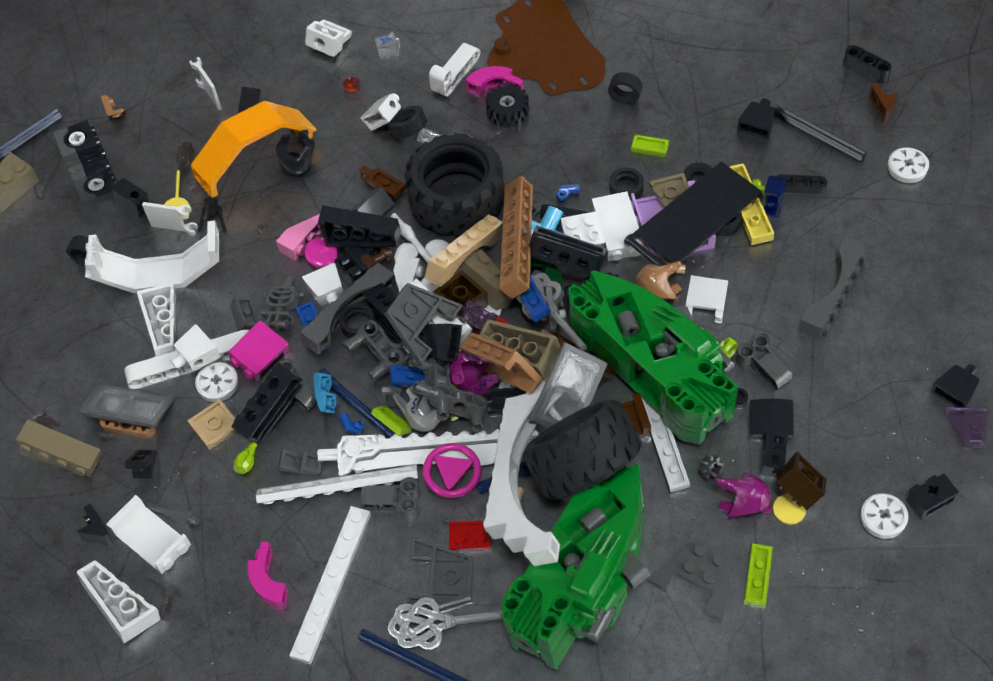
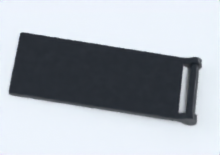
M720 162L634 233L629 234L624 239V243L627 246L633 247L657 266L667 264L663 263L636 241L637 238L667 260L668 264L676 261L682 262L761 196L762 191L725 163Z

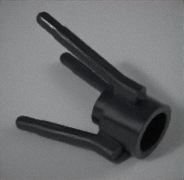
M214 197L204 199L198 232H201L203 222H207L208 216H213L218 213L223 232H227L222 215V206L218 205V200Z

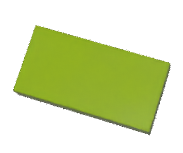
M635 134L631 152L666 158L669 140Z
M386 405L373 408L371 412L373 416L398 436L409 434L413 429Z

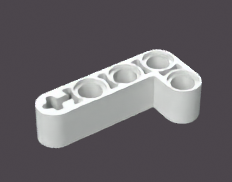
M463 43L444 67L434 65L429 73L431 90L448 97L477 62L480 56V49Z

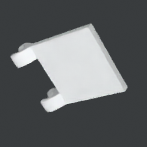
M197 57L196 63L190 60L191 68L199 71L202 80L198 81L196 79L197 86L205 89L218 110H221L215 86L202 69L201 59Z
M143 202L142 206L151 227L185 231L190 236H195V230L191 229H198V225L195 222L184 224L182 218H189V214L185 213L186 211H192L189 205L174 207Z
M691 275L685 305L688 307L691 315L693 308L716 311L714 323L721 324L728 280Z

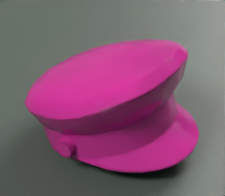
M322 237L312 239L305 246V257L312 268L321 269L335 263L338 251L336 246H326Z

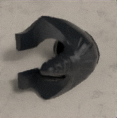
M307 129L300 131L298 135V142L304 148L301 154L293 151L288 152L287 145L291 137L290 134L282 135L277 144L276 153L280 166L289 174L300 175L311 164L315 142L308 137L309 131Z

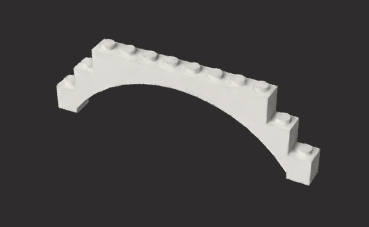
M568 357L557 383L569 389L574 383L581 381L582 365L580 362ZM544 380L539 383L532 394L526 392L524 395L505 400L502 423L500 424V435L497 440L498 447L495 454V465L492 471V482L489 488V500L486 505V518L483 522L485 531L493 539L503 538L505 544L509 546L513 553L524 551L525 557L529 559L533 566L558 562L560 543L551 532L540 530L526 518L518 491V474L522 454L534 428L538 424L529 418L545 385ZM554 388L543 414L565 391Z

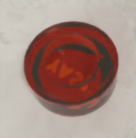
M346 78L343 81L344 91L350 94L358 92L360 89L358 78Z

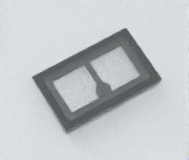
M563 342L529 419L549 428L569 415L589 406L608 363Z
M98 384L77 413L83 416L155 428L175 400V396Z

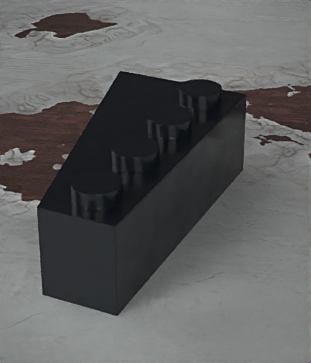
M322 205L318 219L326 246L398 247L401 233L398 218Z

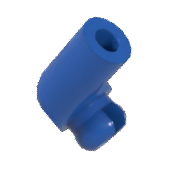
M579 185L561 186L555 195L557 200L564 201L570 194H579Z
M348 413L339 415V419L346 432L360 434L364 431L365 425L361 420L359 422H351Z

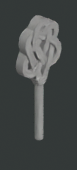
M545 273L531 275L552 311L546 316L554 319L580 350L585 351L587 345L559 314L557 304H559L564 296L562 286L557 282L551 281ZM518 295L516 298L523 305L522 310L527 318L532 319L520 295Z
M425 597L419 599L414 605H399L395 610L393 618L389 621L387 629L390 635L397 639L398 644L403 648L419 646L425 650H432L439 646L442 640L441 631L444 629L447 630L457 624L503 619L502 610L459 616L447 613L441 614L439 613L438 604L434 599ZM429 605L432 608V610L423 608L422 606ZM404 611H409L407 614H401ZM415 613L426 616L428 618L424 619L422 617L415 616ZM435 620L445 621V622L440 623V624H438V625H435V624L433 623ZM412 622L419 624V626L411 629L409 624ZM396 623L400 626L398 631L394 628ZM426 628L430 629L429 631H427L419 637L416 635L424 631ZM435 635V639L433 640V642H425L426 640Z

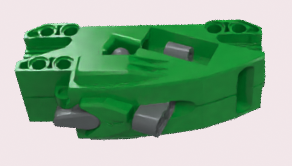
M595 270L590 272L589 281H585V284L583 283L578 287L573 284L568 288L570 327L587 345L586 350L594 351L637 393H640L641 397L663 417L665 426L680 440L700 444L705 440L707 432L709 433L719 423H727L733 418L738 385L726 373L734 368L735 364L721 350L719 340L708 330L695 324L687 306L683 305L674 308L639 285ZM638 364L642 367L640 371L635 372V365Z
M634 464L633 467H627L626 465L598 484L573 495L550 531L560 543L558 562L533 566L530 563L523 576L514 580L502 600L503 622L512 649L518 652L522 649L532 655L536 654L539 658L541 656L547 666L557 670L575 638L587 637L598 642L605 629L612 627L627 596V585L634 589L650 577L648 569L638 559L642 546L644 527V495L639 465Z

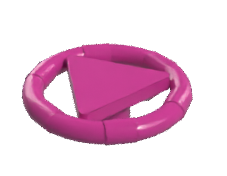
M446 443L438 446L429 453L424 461V481L430 490L442 497L457 498L466 495L476 487L481 478L482 468L478 456L473 450L462 444ZM454 450L462 452L471 460L438 455ZM433 460L437 464L447 490L442 489L431 478L430 471ZM474 465L472 480L464 487L451 490L469 468Z

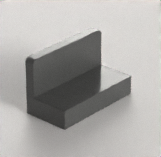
M379 187L374 188L351 210L382 216L394 205V202L385 190Z

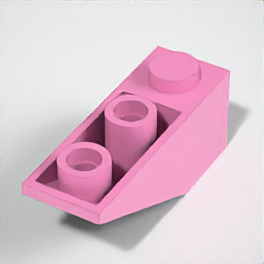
M320 214L287 228L276 240L279 252L295 261L300 256H303L307 243L321 234L318 224Z

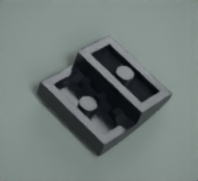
M750 400V435L752 439L765 437L767 430L784 433L787 435L786 438L794 437L793 400Z

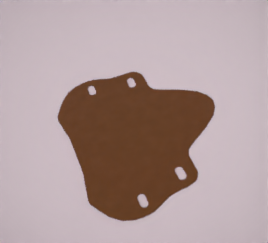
M517 0L511 7L496 15V21L503 30L501 37L510 39L511 50L508 53L501 54L496 52L494 46L487 59L488 67H507L512 69L513 76L534 79L538 81L543 90L549 95H557L570 90H587L595 87L603 80L605 75L604 56L588 41L571 17L566 4L562 0H530L533 4L531 7L525 3V0ZM504 15H507L509 17V19L511 20L510 23L505 22V20L503 19ZM580 77H585L588 84H583ZM549 82H554L557 89L553 90L550 87Z

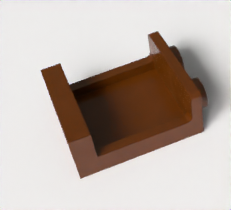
M641 394L632 395V401L621 403L639 437H650L651 424Z

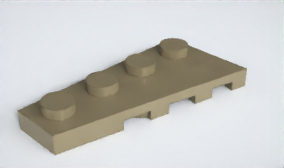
M684 173L649 181V187L663 207H666L689 188Z

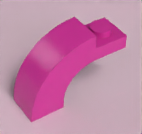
M485 67L473 72L465 79L466 91L479 97L492 88H497V85L503 87L506 83H508V86L515 84L516 88L519 85L522 90L524 89V81L519 77L513 76L512 69L507 67Z
M261 541L260 548L255 553V560H248L249 580L256 594L265 604L274 609L285 611L289 591L285 583L275 582L269 578L268 571L273 550L269 542Z

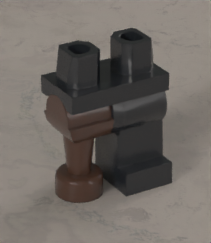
M345 247V254L338 258V263L342 269L350 265L352 266L347 271L350 278L354 281L362 277L369 268L384 259L389 261L394 256L389 247Z

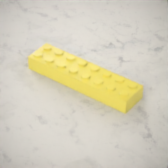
M744 163L730 166L731 169L752 183ZM758 197L741 212V223L751 245L772 241L775 234Z

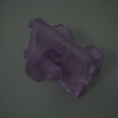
M468 300L465 302V309L460 319L466 321L470 327L475 326L482 330L487 319L497 321L498 315L493 312L490 313L483 309V306Z

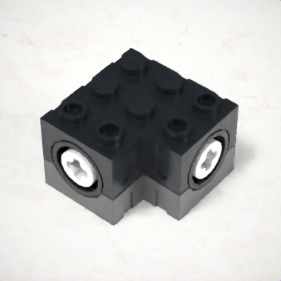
M85 120L68 128L53 132L82 202L92 200L96 196L100 197L111 193L115 187L114 183H117L114 173H110L112 168L109 161H105L107 155L104 148H102L99 137L95 138L98 135L94 125L90 127L88 120Z

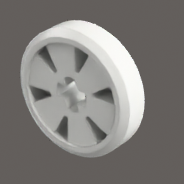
M904 147L895 150L890 155L887 168L890 175L896 180L904 183H915L926 176L929 160L923 152L915 148Z
M214 362L206 365L199 371L196 376L195 385L203 399L209 402H216L218 399L224 401L236 392L239 379L231 365L224 362Z
M880 493L872 495L864 502L860 512V519L863 527L871 535L882 539H889L900 535L904 531L908 522V511L903 502L897 497ZM884 513L888 514L884 519L880 517Z

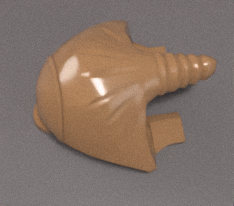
M680 261L664 266H657L651 262L647 263L636 275L635 284L645 288L661 299H676L675 295L681 292L682 289L678 283L669 286L667 279L682 264Z

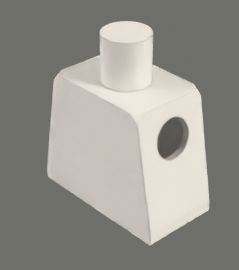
M392 93L379 99L360 117L361 120L371 131L390 122L401 108V105L398 103L400 100L399 96Z
M335 263L302 276L305 288L320 306L335 301L343 292Z
M195 324L174 344L178 355L170 361L176 369L187 364L192 371H195L219 359L221 356L215 344Z

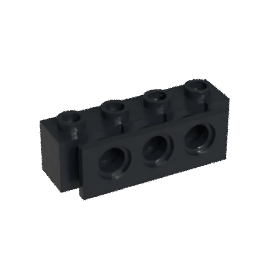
M536 225L529 243L531 257L590 276V272L593 270L600 272L607 252V248Z
M383 283L363 292L367 306L374 312L375 319L399 343L403 342L384 314L398 294L394 295L390 287L387 288Z
M277 362L270 369L266 379L259 384L253 397L247 401L242 412L235 417L231 427L247 440L257 443L260 438L264 440L303 387L300 384L303 379L286 366Z

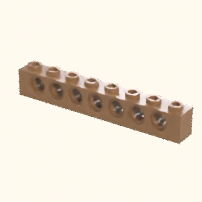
M519 176L505 185L499 289L511 299L530 289L531 248L529 243L532 230L533 185L523 176Z

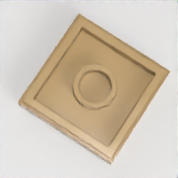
M220 399L187 420L188 424L209 450L237 432L231 427L235 417Z

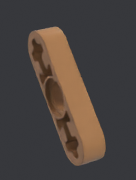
M100 419V424L106 432L145 439L152 437L156 432V427H149V429L143 431L142 428H146V426L139 425L138 427V425L133 424L129 429H124L123 425L125 423L110 422L111 420Z

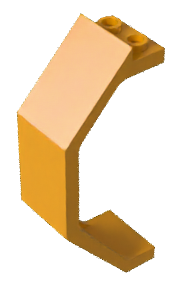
M262 101L221 122L192 162L193 177L213 198L218 195L217 182L245 146L280 128L295 130L296 137H298L300 131L307 129L310 139L313 138V132L317 131V129L299 110Z

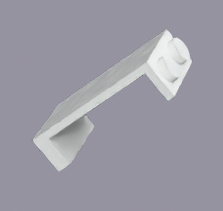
M622 192L593 198L592 212L597 211L607 248V260L617 261L622 258L641 255L633 247L627 246L624 243V239L629 234L639 229L628 193ZM637 238L636 241L644 247V242Z
M136 495L106 524L117 538L161 574L165 570L170 569L174 561L180 555L186 553L191 545L185 534L180 535L145 507L142 500Z

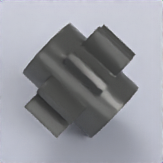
M706 454V458L699 460L700 468L698 471L703 472V478L716 480L717 476L723 474V466L725 464L719 461V456Z

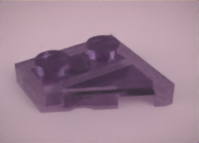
M946 407V415L964 447L986 448L987 409Z

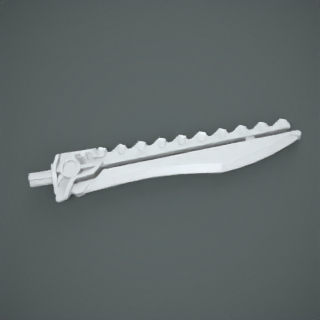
M497 429L491 434H487L486 431L482 430L474 435H470L469 432L463 430L457 436H453L451 432L446 431L440 437H436L435 433L429 432L424 437H419L418 434L412 433L407 438H402L395 434L389 439L380 434L377 436L376 434L342 436L340 443L337 444V449H318L317 455L318 461L338 460L339 476H344L352 470L355 473H362L368 470L424 464L426 457L436 447L446 443H458L473 450L478 456L481 466L495 464L498 443L493 442H497L500 430ZM537 429L533 430L529 439H534L538 435ZM454 450L438 455L471 460L462 452Z

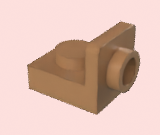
M108 94L101 96L107 116L111 115L112 118L122 116L121 112L125 111L124 108L113 110V107H116L113 97H109Z

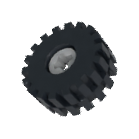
M506 83L503 87L497 85V89L492 88L491 93L488 92L485 100L488 119H491V123H496L499 127L503 125L504 128H507V125H511L512 128L515 127L516 123L520 125L521 120H526V116L529 115V97L526 91L521 89V86L518 85L516 88L515 84L508 86V83Z

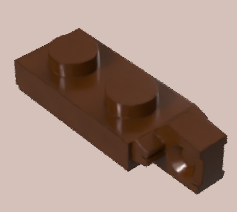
M363 166L360 169V176L364 178L368 185L373 188L382 187L389 197L394 200L406 189L405 183L379 168L371 170Z

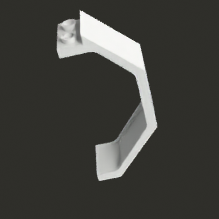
M215 220L208 221V234L181 254L133 259L106 250L102 247L96 234L89 235L88 243H86L85 277L131 293H137V291L172 282L175 289L184 288L219 262L218 227Z

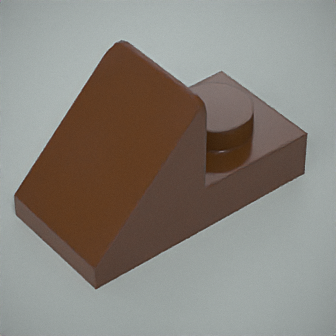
M877 83L871 86L869 98L883 121L886 122L896 105L899 93L886 95L884 89H881Z

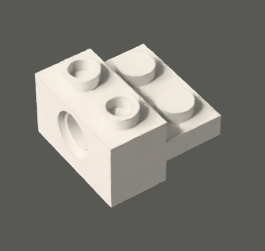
M324 19L321 22L314 21L306 28L305 45L334 57L342 50L343 43L351 37L352 31Z
M597 211L560 219L563 234L605 247V239Z

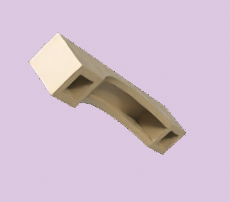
M488 214L428 260L425 279L439 287L444 285L452 278L461 263L474 250L481 246L491 247L500 240L503 222Z

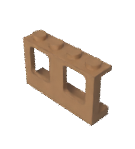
M470 332L459 346L462 351L490 363L484 370L485 374L488 375L496 372L499 380L530 394L533 393L543 379L516 350L473 332Z

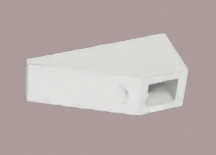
M398 255L393 270L398 292L402 290L405 284H411L416 278L422 277L423 266H421L419 258Z

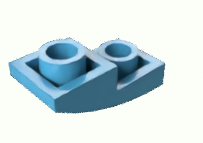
M314 373V392L320 411L335 414L337 401L336 394L330 393L331 375Z

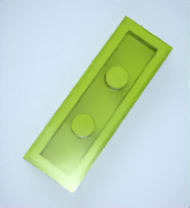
M754 543L751 545L744 597L745 605L763 608L766 606L772 546Z

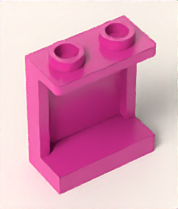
M259 321L228 351L229 361L234 367H240L249 379H254L258 382L260 374L280 354L285 356L289 352V345L262 321Z

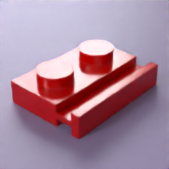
M484 520L449 522V549L456 552L491 551V536L484 529Z

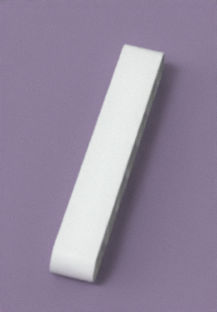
M241 330L212 339L211 341L217 347L221 357L211 363L229 361L228 351L249 330ZM177 351L130 364L124 369L130 389H139L194 371L187 364H184L179 369L172 365L170 360L178 355Z

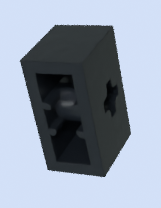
M943 473L939 476H931L921 486L919 484L913 486L909 490L906 501L922 520L955 502L959 491Z

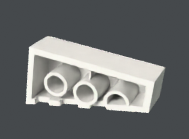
M94 560L77 571L82 586L123 643H126L161 620L156 607L150 605L142 596L129 589V586L115 578L111 572Z

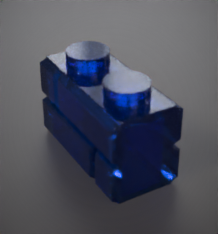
M772 175L768 177L762 203L767 216L777 218L780 215L787 184L785 178Z

